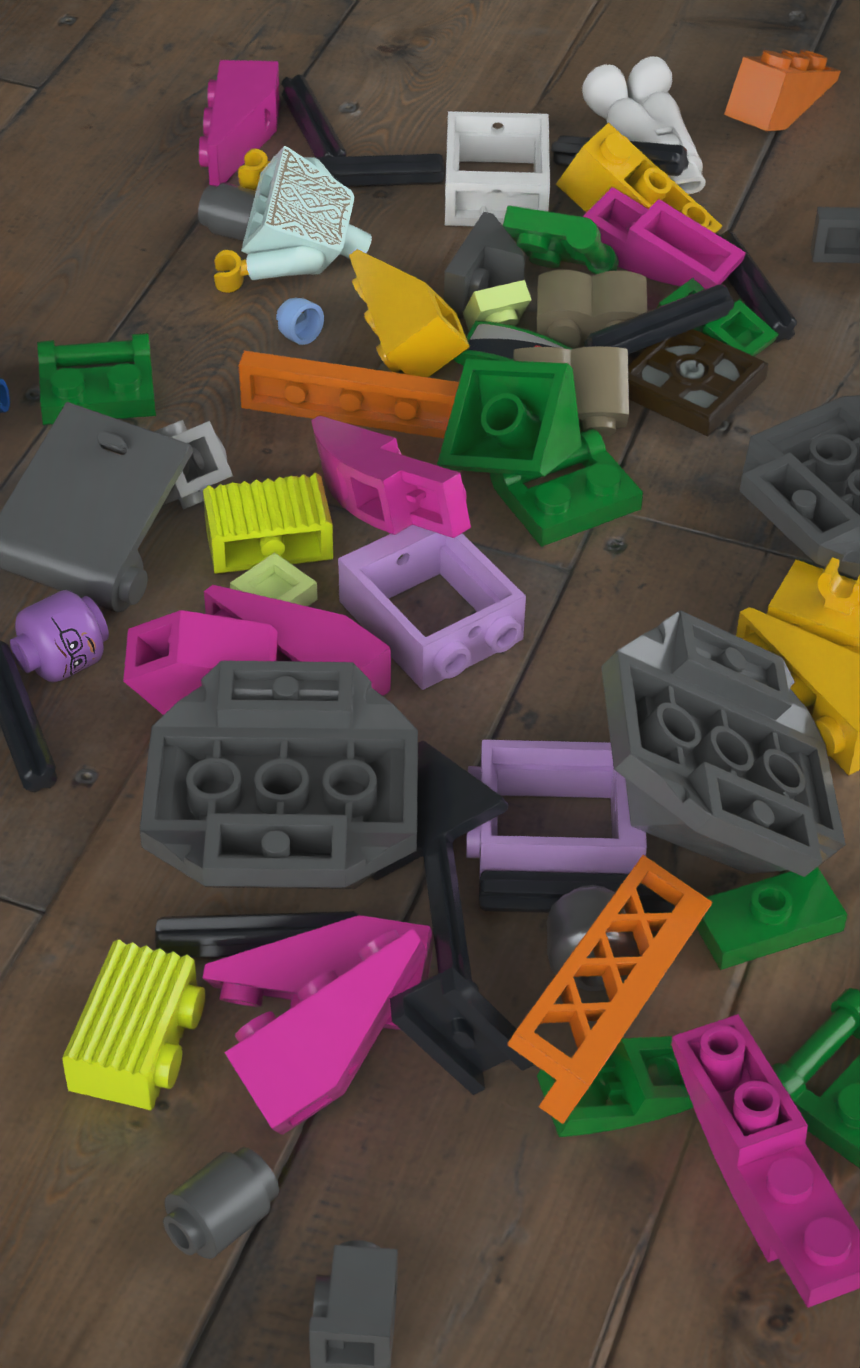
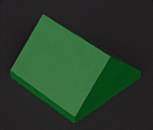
M465 359L437 462L438 466L450 470L545 477L582 447L573 368L568 363Z

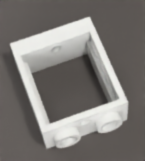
M448 111L445 225L475 226L482 213L488 212L494 214L503 226L507 205L548 211L550 193L549 114ZM499 122L503 124V127L496 129L492 125ZM459 161L534 163V173L459 171Z

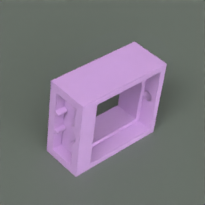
M411 525L396 535L389 534L338 558L339 602L364 629L391 647L392 659L422 690L444 679L456 677L466 668L495 653L505 652L517 642L523 640L526 595L463 533L455 538H451ZM441 574L477 612L425 637L389 598Z
M482 740L481 767L468 766V772L501 796L611 798L612 838L497 836V817L467 832L466 858H479V879L484 871L629 874L641 856H646V832L631 826L625 778L614 770L611 743Z

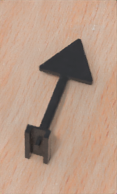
M426 741L418 742L417 851L378 870L371 878L379 880L423 856L439 974L390 998L392 1022L472 1095H475L485 1090L484 1071L508 1059L522 1071L535 1065L507 1045L517 1028L480 994L479 987L472 981L453 851V842L456 838L507 811L509 804L498 793Z

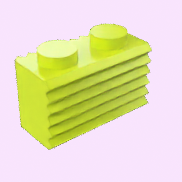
M314 473L310 477L302 474L300 477L291 475L284 478L279 477L275 481L267 478L263 483L258 480L251 484L245 481L241 484L232 482L225 485L219 484L215 489L208 485L203 489L206 532L214 574L249 570L274 552L290 564L333 559V524L322 478L319 474Z
M120 939L112 943L62 1057L68 1091L147 1110L154 1109L156 1098L160 1094V1088L171 1089L177 1080L182 1061V1047L179 1045V1040L183 1037L184 1028L195 1030L202 1016L205 1003V988L197 986L194 959L189 955L180 957L174 951L167 954L160 948L153 951L147 945L140 948L133 942L126 945Z

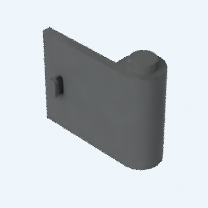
M66 402L0 512V569L58 591H71L80 598L88 596L96 605L117 613L123 612L130 604H137L142 598L148 582V575L143 570L144 566L138 548L193 453L191 444Z

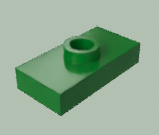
M817 867L805 877L790 871L706 897L713 903L696 928L719 969L722 970L844 931L848 914Z

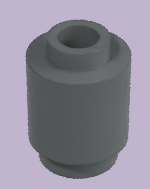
M221 183L218 186L209 185L204 190L199 202L198 218L200 224L208 227L213 234L244 241L256 190L229 183Z
M242 1147L235 1153H221L166 1196L164 1202L167 1216L164 1217L163 1224L169 1238L178 1249L187 1255L197 1253L204 1258L213 1259L270 1212V1202L279 1195V1186L275 1175L267 1163L249 1148Z

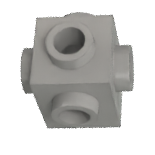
M180 420L154 431L191 444L193 453L164 504L179 499L183 509L204 501L203 489L208 485L211 486L233 476L227 462L225 448L215 434L210 421L187 430L184 421Z

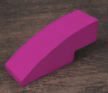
M613 187L583 216L591 219L597 225L601 233L600 241L609 245L615 251L619 259L618 267L662 283L682 286L693 278L705 289L718 284L721 285L744 260L746 254L743 250L660 199L647 209Z

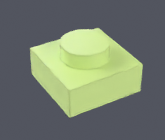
M525 280L474 291L463 311L468 330L470 331L475 321L496 322L516 326L531 301Z
M275 552L230 582V589L303 606H309L318 600L317 582Z

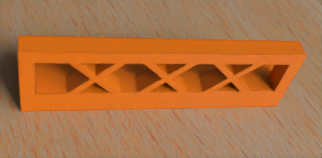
M245 350L239 362L241 408L310 419L323 416L350 425L443 439L459 382Z
M645 855L641 856L507 1043L513 1050L556 1079V1082L539 1105V1108L562 1124H564L713 903ZM640 883L674 905L675 908L672 913H644L636 890ZM624 907L626 914H619ZM651 931H659L653 938ZM632 932L640 956L614 957L606 933ZM593 951L595 958H588L590 953ZM620 975H628L626 980L622 983ZM601 976L610 1002L582 1003L574 977ZM561 995L563 1004H555ZM588 1021H597L590 1030ZM569 1022L577 1046V1051L572 1058L535 1033L541 1023Z

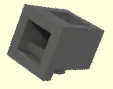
M351 1240L340 1245H334L331 1276L317 1275L313 1317H310L309 1326L311 1368H391L398 1288V1249L380 1248L374 1243L362 1240Z

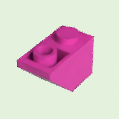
M179 610L128 629L123 682L164 715L179 700L202 686L201 679L220 661H276L278 631L271 624Z

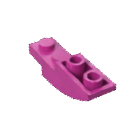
M318 416L311 420L326 485L339 504L355 517L393 535L411 525H415L455 538L471 528L466 504L467 494L460 472L402 455L398 448L397 440L394 437L323 416Z
M737 1014L672 1036L671 1046L700 1125L729 1190L768 1262L776 1259L780 1260L807 1308L860 1289V1230L805 1144L808 1124L740 1016Z

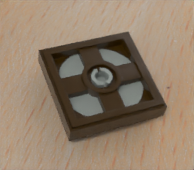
M691 329L646 347L628 364L629 400L708 437L766 379L769 363Z

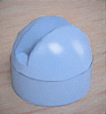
M291 298L284 301L277 309L276 319L278 320L279 331L284 337L299 345H307L313 342L323 328V310L319 305L307 299Z

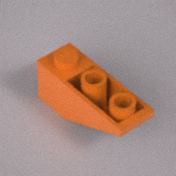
M802 49L800 53L782 50L781 54L763 50L762 56L743 57L724 115L765 131L786 130L838 81L841 71L826 66L827 57Z

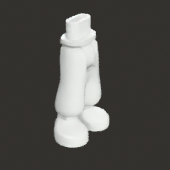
M650 56L642 59L633 67L627 84L621 70L616 66L604 64L596 67L588 74L583 83L582 93L587 105L596 114L606 119L607 123L609 122L629 141L684 146L687 149L688 167L686 170H683L681 175L669 176V178L687 194L701 191L706 183L701 174L703 168L702 161L683 122L679 107L668 93L672 84V73L666 62L660 57Z

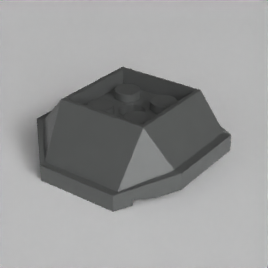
M860 395L839 397L750 436L740 492L819 568L825 569L829 560L834 557L840 560L838 574L857 580L860 575Z
M680 610L664 620L656 628L642 634L617 650L601 666L613 767L615 771L625 778L632 827L747 874L789 870L805 877L846 845L825 742L809 710L790 689L795 682L783 657Z
M220 661L201 679L202 686L179 700L151 726L140 822L141 846L205 887L356 889L378 870L417 851L418 729L394 704L372 688L371 680L353 662Z

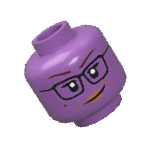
M62 590L18 612L15 621L16 637L10 640V647L17 663L26 673L35 670L40 677L54 683L62 681L97 663L102 657L104 650L103 642L108 640L109 631L102 612L90 597L84 596L80 598L71 591Z

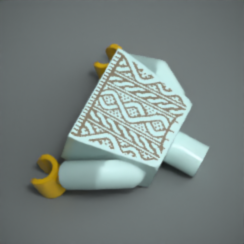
M286 146L271 161H268L266 153L260 149H251L245 154V165L238 168L239 184L241 187L256 190L241 249L242 252L248 255L247 259L241 260L239 255L231 250H223L217 254L214 259L216 270H230V272H218L213 276L215 287L219 291L230 293L238 290L243 285L244 276L249 275L252 280L306 274L318 275L339 255L350 259L349 255L356 249L364 253L368 252L372 241L371 234L349 224L355 198L352 191L335 180L319 159L302 157Z

